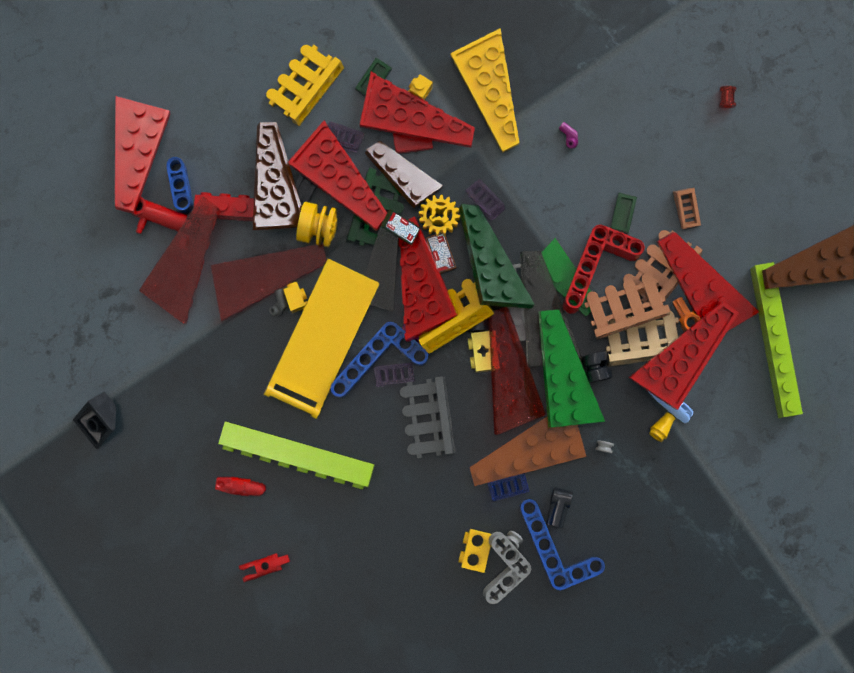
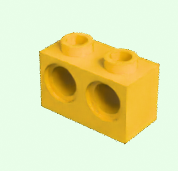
M474 529L465 532L463 543L466 544L465 551L460 552L458 561L462 563V568L485 573L491 547L489 544L490 533ZM475 535H480L483 538L480 546L472 544V538ZM475 554L478 556V563L476 565H470L467 562L469 555Z

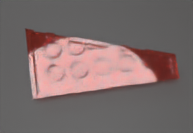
M201 197L139 289L140 292L183 324H187L188 313L193 303V295L199 282L204 264V256L206 250H208L210 235L214 229L219 208L205 197Z
M324 244L211 265L221 321L271 295L285 285L296 281V279L323 266L327 261Z
M508 307L494 310V314L489 317L495 435L546 415Z

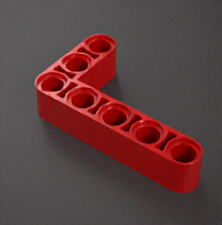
M596 225L589 235L563 301L565 312L574 314L581 307L603 250L626 260L636 261L645 249L644 243L637 238L607 226ZM595 233L601 234L603 238H597ZM613 240L618 241L620 246L615 245ZM630 248H636L638 253L632 252ZM588 250H594L596 255H591ZM582 266L588 267L590 272L583 271ZM575 283L582 284L583 289L577 288ZM568 300L576 301L577 306L570 305Z

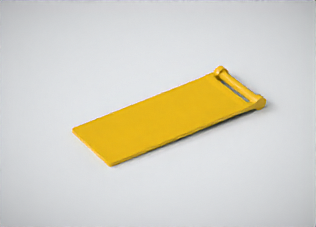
M327 259L271 380L265 389L264 395L267 397L272 396L311 414V417L316 419L379 283L331 259ZM275 384H278L317 402L316 406L312 407L273 388Z

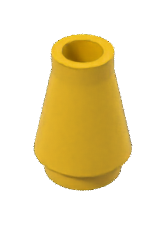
M666 412L663 417L650 427L651 431L649 434L660 442L667 439L675 417Z

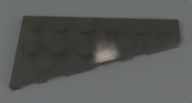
M541 251L520 252L522 283L535 304L532 309L524 308L528 367L543 366L538 311L547 310L560 311L580 362L584 364Z

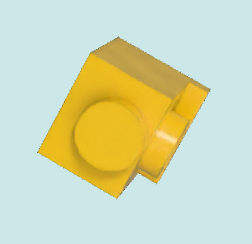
M420 74L418 78H414L411 81L408 92L425 100L433 89V82Z
M297 282L288 284L287 288L283 290L290 311L295 313L303 310L307 301L304 302L307 299L304 288L300 289Z

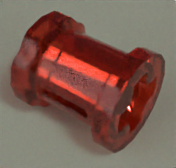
M720 87V108L736 107L734 95L737 87Z

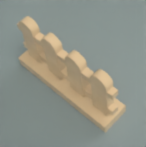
M671 311L670 315L662 317V320H653L624 330L626 331L628 344L621 345L619 332L607 336L609 346L606 347V351L611 353L608 355V367L651 360L665 348L661 347V345L667 344L668 346L678 338L676 324L679 323V318H675ZM614 319L608 321V325L615 323ZM657 326H664L666 338L659 339ZM645 328L647 341L640 342L638 329Z

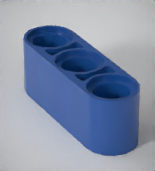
M172 157L167 161L166 167L173 204L180 213L188 214L193 209V200L187 168L180 158ZM175 164H181L178 171H172V167ZM178 182H184L182 189H176ZM182 200H187V206L180 208L179 203Z

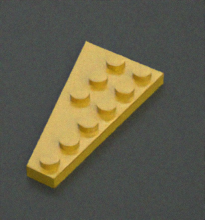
M500 28L452 52L450 55L500 150L504 153L519 145V136Z

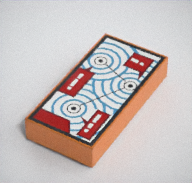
M439 233L438 237L436 235L427 237L428 246L440 274L456 269L446 236Z

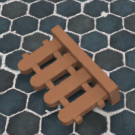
M666 230L659 233V240L670 234V232ZM650 245L647 248V254L651 258L647 262L643 259L637 260L635 268L639 271L636 276L626 274L623 282L627 279H632L635 285L642 283L640 279L644 273H651L654 279L658 278L659 280L656 286L657 288H662L659 292L660 297H665L666 300L679 283L674 274L670 279L667 277L670 272H673L660 247ZM696 246L694 250L702 256L703 250ZM654 261L666 268L663 274L651 266ZM645 289L638 290V294L642 297L641 302H649Z
M644 273L641 284L635 285L632 279H627L623 283L624 290L618 292L614 286L609 285L605 289L606 296L601 298L598 297L596 292H589L587 294L588 302L584 304L586 308L590 307L594 321H591L592 327H597L594 330L596 339L598 340L670 315L669 306L663 305V302H666L665 297H660L656 286L659 283L658 278L654 279L651 273ZM645 289L649 302L642 304L638 290ZM623 295L627 296L631 307L626 310L623 309L619 298ZM608 301L612 314L605 316L601 303ZM649 307L652 308V310L648 312H645L644 310ZM633 313V317L626 318V315ZM615 320V323L608 325V321Z

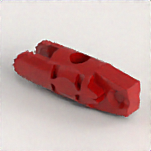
M217 477L215 489L235 495L261 496L266 491V486L251 479Z
M277 553L265 558L239 565L240 570H246L249 567L255 566L257 572L243 577V582L282 570L281 565L290 562L288 555L278 558ZM264 562L269 564L267 570L262 568Z

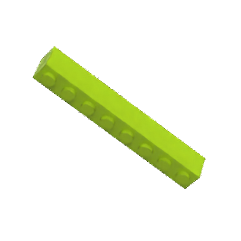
M774 262L755 265L750 268L759 311V320L778 418L801 415L803 412L779 288L765 290L762 270L774 265Z
M226 421L218 443L223 445L222 449L234 452V449L241 450V455L252 457L253 454L259 455V460L269 463L271 459L279 461V466L289 468L290 465L297 466V471L308 473V470L316 472L315 476L326 479L327 475L335 477L334 482L345 484V481L352 482V487L362 490L364 486L369 487L375 466L371 463Z

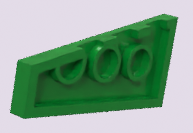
M554 238L529 267L565 299L576 268L556 238ZM575 283L577 288L583 289L582 284ZM588 288L584 301L578 310L584 317L591 312L590 307L586 308L584 304L588 302L587 294L592 292L590 288ZM568 300L572 306H577L576 301Z

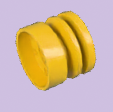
M304 202L298 221L296 240L310 243L312 237L316 236V245H320L322 238H324V247H330L337 228V208L332 207L329 215H327L328 206H324L320 214L318 213L317 204Z

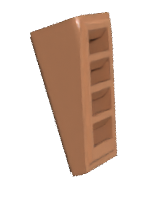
M695 188L673 191L681 228L687 229L701 226ZM689 195V198L681 199V196ZM688 202L691 203V206L683 207L682 205ZM692 210L693 212L684 215V211ZM694 217V221L685 222V219Z

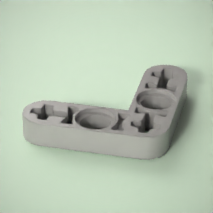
M501 532L491 534L489 544L508 567L483 590V596L490 604L500 602L531 572L530 563ZM496 539H500L505 546L501 548L497 544ZM513 550L515 553L513 558L506 559V553ZM518 561L524 567V570L521 571L515 563ZM508 576L511 577L510 584L503 585V579ZM493 591L496 595L492 597L490 592Z

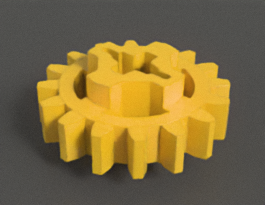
M433 195L432 201L426 199L427 205L421 204L423 211H419V216L421 217L419 222L425 223L423 230L429 228V234H432L434 231L436 232V237L439 236V232H442L444 236H446L447 230L452 233V226L457 227V221L460 220V215H458L459 208H454L456 202L450 203V197L444 200L443 195H440L439 199ZM428 210H430V213L432 214L431 216H429V219H427ZM450 212L452 213L451 221H449V218L447 217L448 215H450ZM436 214H438V215L443 214V217H442V218H441L440 216L436 217Z

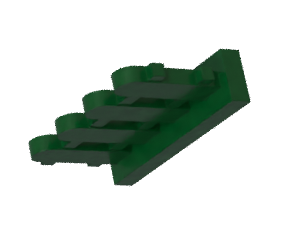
M369 167L364 180L370 189L371 187L376 188L374 195L386 211L391 209L400 214L404 210V205L398 202L399 195L402 196L401 193L387 178H384L383 173H380L379 176L375 175L377 170ZM380 190L394 193L393 199L379 196ZM355 214L353 215L346 242L353 244L357 240L360 241L359 245L364 246V243L378 247L377 251L382 252L383 249L389 250L392 248L393 241L387 237L388 231L380 227L383 229L382 236L369 232V225L365 223L363 229H359L360 223L365 222Z

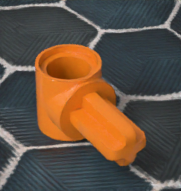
M682 297L672 302L681 317L678 320L684 332L690 328L687 326V319H692L695 323L700 320V317L694 311L690 312Z

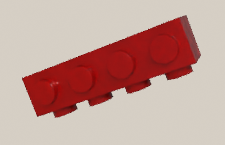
M201 192L200 195H195L193 214L197 218L253 221L254 198H250L248 195L231 197L230 194L224 193L219 194V196H212L211 193Z

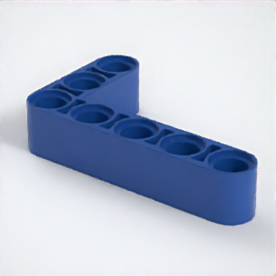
M387 322L331 384V392L337 398L345 397L391 345L417 366L427 363L428 352L414 339L410 341L411 345L409 348H401L400 342L405 339L406 332L396 323ZM388 327L396 329L394 336H388L385 333ZM376 341H381L384 344L383 348L379 351L373 348V344ZM417 352H422L425 354V359L421 362L416 361L414 355ZM362 356H370L371 361L368 365L360 363ZM352 369L358 372V376L355 379H349L347 376L348 372ZM337 384L345 386V391L342 394L335 392Z
M531 499L522 501L520 512L553 588L564 590L600 575L604 571L605 564L598 557H590L564 568L538 504ZM528 502L534 505V511L530 514L524 511V505ZM536 520L542 525L538 532H534L531 528V524ZM542 539H547L549 542V547L545 550L539 547V542ZM550 557H554L557 562L553 568H549L546 564L547 559ZM597 560L600 567L597 571H592L590 564L592 561ZM575 568H580L582 571V575L578 579L572 576V571ZM558 575L564 578V583L561 586L554 584V579Z

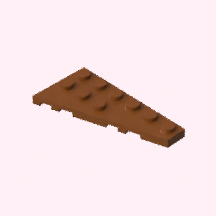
M545 417L469 468L474 486L583 458L586 457L578 425L548 427V417Z

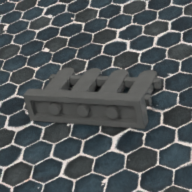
M435 377V382H432V379H426L427 383L413 385L412 381L407 382V386L400 389V395L404 398H409L410 405L404 406L402 413L406 417H412L413 424L405 427V433L415 438V443L410 444L407 448L408 453L417 455V458H423L422 454L436 452V456L442 455V451H445V454H455L446 377ZM434 394H437L438 401H435ZM429 396V402L415 404V397ZM436 413H440L441 420H437ZM431 414L432 421L418 423L417 416ZM439 432H442V434H443V439H441V440H440ZM434 433V441H420V435Z

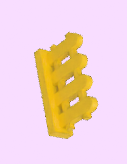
M303 45L300 52L304 58L301 61L291 60L289 67L293 72L290 76L281 74L278 77V82L281 85L279 90L269 89L266 93L267 98L270 100L269 105L272 107L275 104L284 110L283 114L287 117L289 116L293 123L298 126L301 125L344 69L341 60L336 57L333 58L329 54L325 57L317 51L318 47L316 45L312 47ZM308 61H311L318 66V69L313 71L306 64ZM298 75L308 81L304 86L294 80ZM286 90L296 96L293 101L283 95Z
M470 279L462 282L463 290L457 293L454 289L448 290L458 315L445 324L419 336L421 346L429 354L494 314L489 305H480L475 282L473 283ZM467 296L470 304L464 307L461 298Z

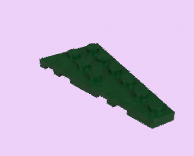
M461 204L459 212L480 305L532 309L535 305L480 207L478 205Z

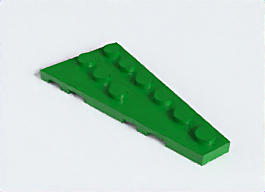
M538 311L548 427L605 422L560 311Z

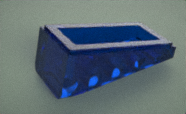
M525 473L487 483L492 502L530 492ZM519 478L521 479L523 490H519L517 483ZM511 480H513L514 487L516 490L515 492H512L509 482ZM504 482H506L508 494L504 493L502 485ZM496 484H498L501 493L500 496H497L495 489Z

